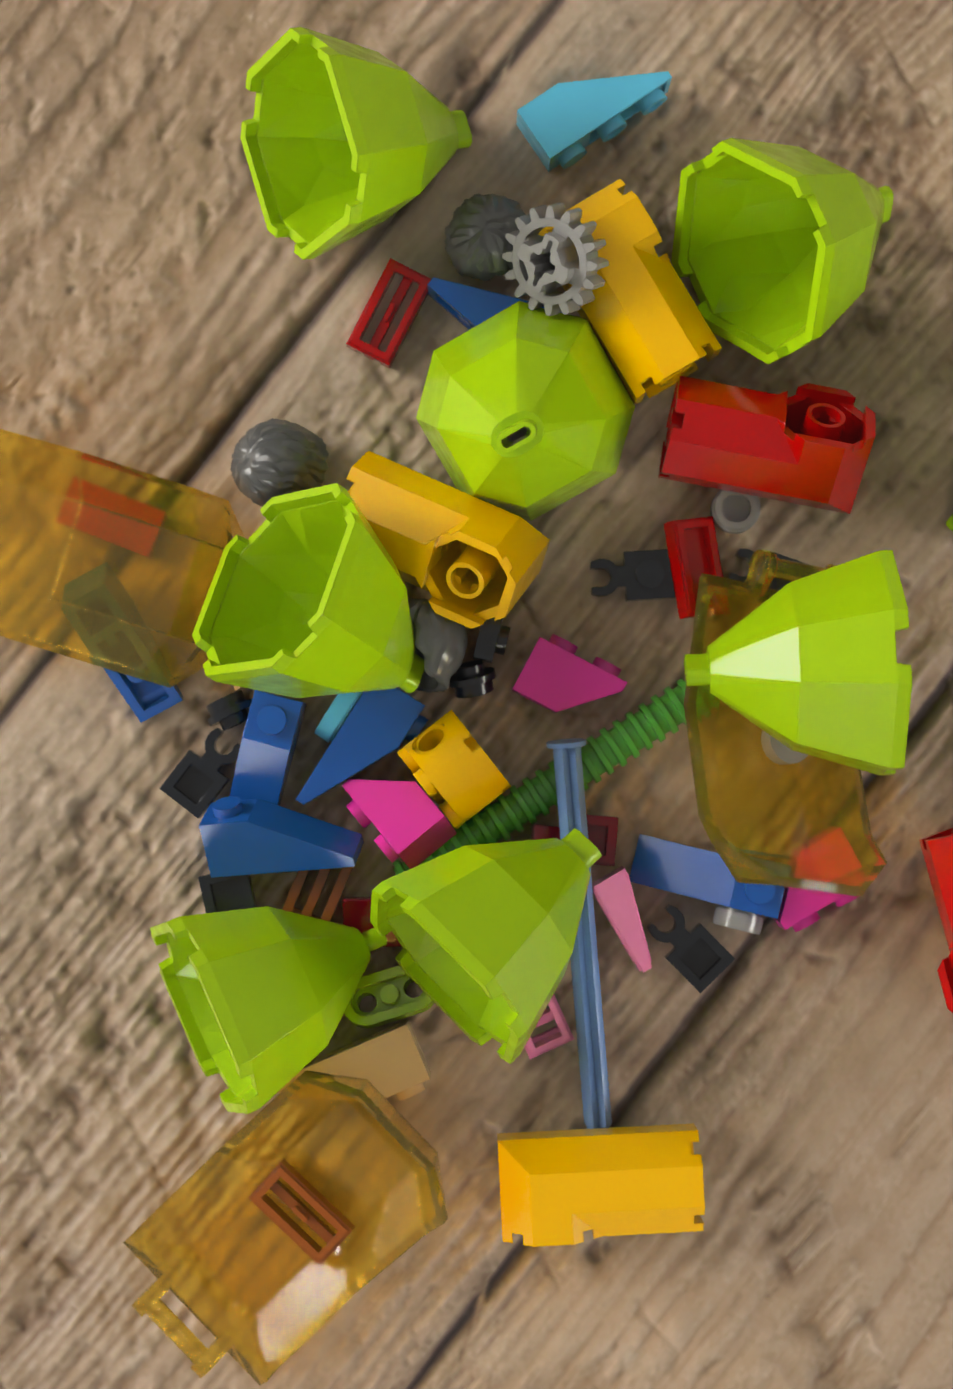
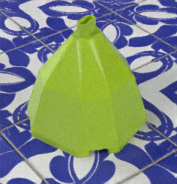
M304 27L290 28L247 71L245 88L251 92H256L253 118L242 121L241 142L267 230L276 238L289 237L296 243L294 253L302 260L314 259L388 219L426 188L453 157L457 149L469 148L472 144L471 130L463 110L450 111L445 104L408 72L379 52Z
M729 138L711 148L713 152L681 170L671 263L679 277L689 276L701 303L697 307L712 332L763 362L771 364L821 337L865 291L881 225L888 222L891 217L894 194L889 186L877 188L855 173L799 146Z
M519 300L433 351L416 419L458 490L516 514L523 519L532 521L616 474L635 404L587 319L571 314L564 315L563 313L546 316L544 308L532 311L528 308L529 303ZM523 427L527 429V433L516 440H511L508 437Z
M338 483L271 497L260 509L262 515L266 518L265 522L248 539L236 534L225 546L193 630L192 637L195 645L205 651L208 658L202 665L205 675L215 682L294 698L387 690L397 687L406 693H413L418 688L424 671V659L415 654L416 647L407 589L393 559L347 489Z
M879 550L788 583L709 644L705 654H684L686 686H708L710 694L793 751L876 775H894L896 770H901L905 767L912 693V668L909 664L897 663L895 632L909 628V614L893 550Z
M576 828L571 830L562 840L548 838L464 845L380 882L372 890L370 922L381 936H385L391 931L403 947L395 957L402 970L478 1045H484L491 1038L501 1043L502 1045L497 1050V1053L501 1059L511 1064L524 1049L566 972L573 952L591 876L589 868L602 855L598 848Z
M269 906L179 916L150 928L152 939L156 946L167 943L170 957L158 964L161 977L200 1068L206 1077L218 1073L221 1075L228 1089L219 1094L223 1105L228 1112L244 1114L260 1109L328 1046L371 959L370 952L387 944L386 936L378 934L375 928L361 933L354 927Z

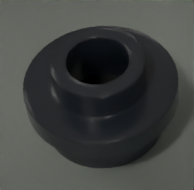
M482 660L464 662L456 673L451 676L449 687L454 688L457 698H472L487 694L494 690L492 680L496 678L495 668L484 667Z
M239 690L209 704L206 707L211 716L207 719L210 727L220 724L223 731L242 724L247 720V710L250 709L252 699L246 700L243 691Z

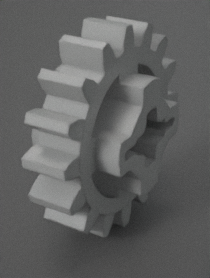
M556 203L548 207L545 204L531 208L530 214L515 219L519 230L507 233L505 236L506 240L513 245L512 251L502 253V259L512 262L513 269L505 274L506 280L517 279L520 285L516 288L514 295L518 298L528 294L530 296L528 308L532 311L544 307L546 316H553L561 312L566 315L580 310V306L595 300L592 290L603 287L605 284V280L597 274V271L609 266V260L598 257V250L606 245L605 239H593L591 234L597 224L595 221L582 224L580 222L582 218V210L580 208L566 211L564 203ZM554 227L552 232L546 233L545 236L538 235L543 228ZM565 284L573 285L566 292L557 291L558 287Z

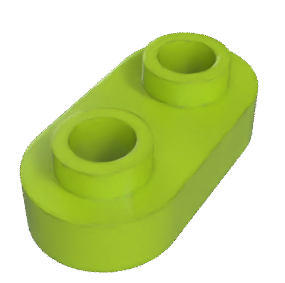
M398 965L361 977L344 1014L354 1025L369 1029L425 1012L435 1002L424 991L415 998L407 996V986L414 981ZM366 996L376 998V1007L371 1012H362L360 1010V1002Z

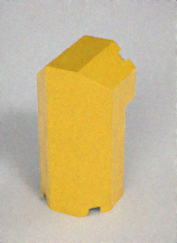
M618 179L568 210L580 208L582 210L580 221L582 224L591 221L596 222L597 226L591 234L593 239H605L606 245L598 250V257L609 260V266L597 271V274L605 280L604 286L592 290L595 300L580 306V310L577 311L581 318L588 320L634 404L642 402L645 393L649 398L654 397L675 385L679 376L688 377L699 369L695 361L704 356L708 362L718 356L722 347L672 266L668 254L665 253L660 257L657 256L654 246L663 241L640 199L632 190L623 195L626 184L621 179ZM545 227L538 235L545 236L546 233L552 232L554 227ZM568 283L563 285L565 291H568L573 285Z
M367 451L352 466L346 478L354 483L348 491L393 559L402 580L430 592L432 597L428 602L436 614L470 629L481 626L486 620L494 617V621L505 618L539 574L550 539L522 517L371 451Z
M694 1123L497 1133L503 1242L513 1243L512 1233L523 1235V1245L539 1247L584 1242L583 1232L587 1230L592 1231L593 1239L602 1236L704 1231V1222L700 1216L705 1215L703 1163L701 1154H694L693 1142H700L698 1129Z

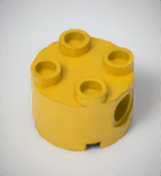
M452 710L397 752L412 771L419 784L431 798L433 797L439 808L456 829L511 787Z

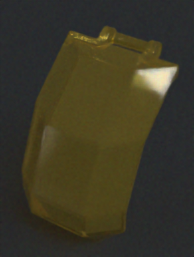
M0 429V636L169 688L203 669L202 665L208 658L206 652L195 645L192 633L225 546L236 534L244 537L230 502L204 491L78 450Z
M758 549L751 557L745 582L702 573L699 578L690 654H705L709 644L777 593L779 590L769 588L773 578L795 581L837 565L828 564L825 568L780 559L774 552ZM686 686L684 711L698 816L711 843L738 883L821 894L862 897L884 869L887 861L871 833L861 770L810 755L799 763L788 765L776 764L763 751L761 744L762 729L710 694L708 686Z
M306 1070L217 1150L123 1242L157 1278L131 1306L141 1317L145 1314L149 1316L191 1360L190 1368L200 1378L205 1376L228 1352L259 1385L266 1383L278 1368L354 1294L426 1234L447 1221L448 1213L438 1152L368 1079ZM283 1159L294 1167L356 1226L321 1266L312 1260L248 1198ZM281 1177L278 1179L335 1234L338 1232ZM269 1189L266 1195L324 1248L327 1243ZM169 1289L215 1336L216 1339L208 1347L161 1300L162 1296Z

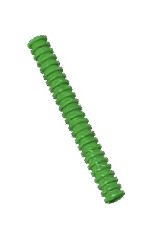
M680 678L676 681L677 687L671 689L669 686L663 689V696L658 697L655 694L650 698L652 703L646 706L644 703H641L637 706L638 712L634 714L631 711L625 714L626 719L622 722L616 719L612 722L613 728L610 730L604 727L599 730V737L595 739L593 736L586 739L588 744L581 747L584 791L589 789L587 784L592 780L595 783L602 780L600 775L607 772L608 775L614 773L613 767L617 764H620L621 767L627 764L626 759L631 755L633 758L639 757V750L645 747L646 750L653 748L652 742L656 739L660 742L664 741L667 732L671 731L673 734L678 732V725L684 723L686 726L692 723L691 717L695 714L698 717L705 714L703 709L709 706L711 709L717 707V700L719 699L709 693L708 686H686V681ZM552 760L548 763L549 769L544 772L538 769L535 771V778L531 780L528 777L522 780L524 785L519 788L513 785L509 788L510 794L505 797L501 794L497 797L498 801L496 803L488 804L484 807L485 810L475 814L459 828H455L457 834L419 865L464 845L497 843L502 838L508 841L511 839L510 833L514 830L520 833L524 830L523 825L528 821L534 824L537 822L536 816L541 813L547 816L550 814L549 808L553 805L558 808L554 761ZM398 859L393 862V870L396 875L409 870L404 861L401 862Z

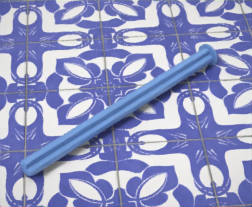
M570 738L546 742L547 748L553 749L560 840L574 828L578 829L588 838L581 746L586 745V739ZM590 876L570 961L583 1116L587 1129L609 1128L612 1124L592 876Z

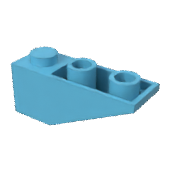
M668 71L557 83L517 110L516 125L548 172L558 165L566 169L583 158L587 153L585 147L597 139L601 138L603 142H607L621 133L627 126L625 121L639 111L643 115H647L660 107L667 100L665 94L668 93L672 76Z

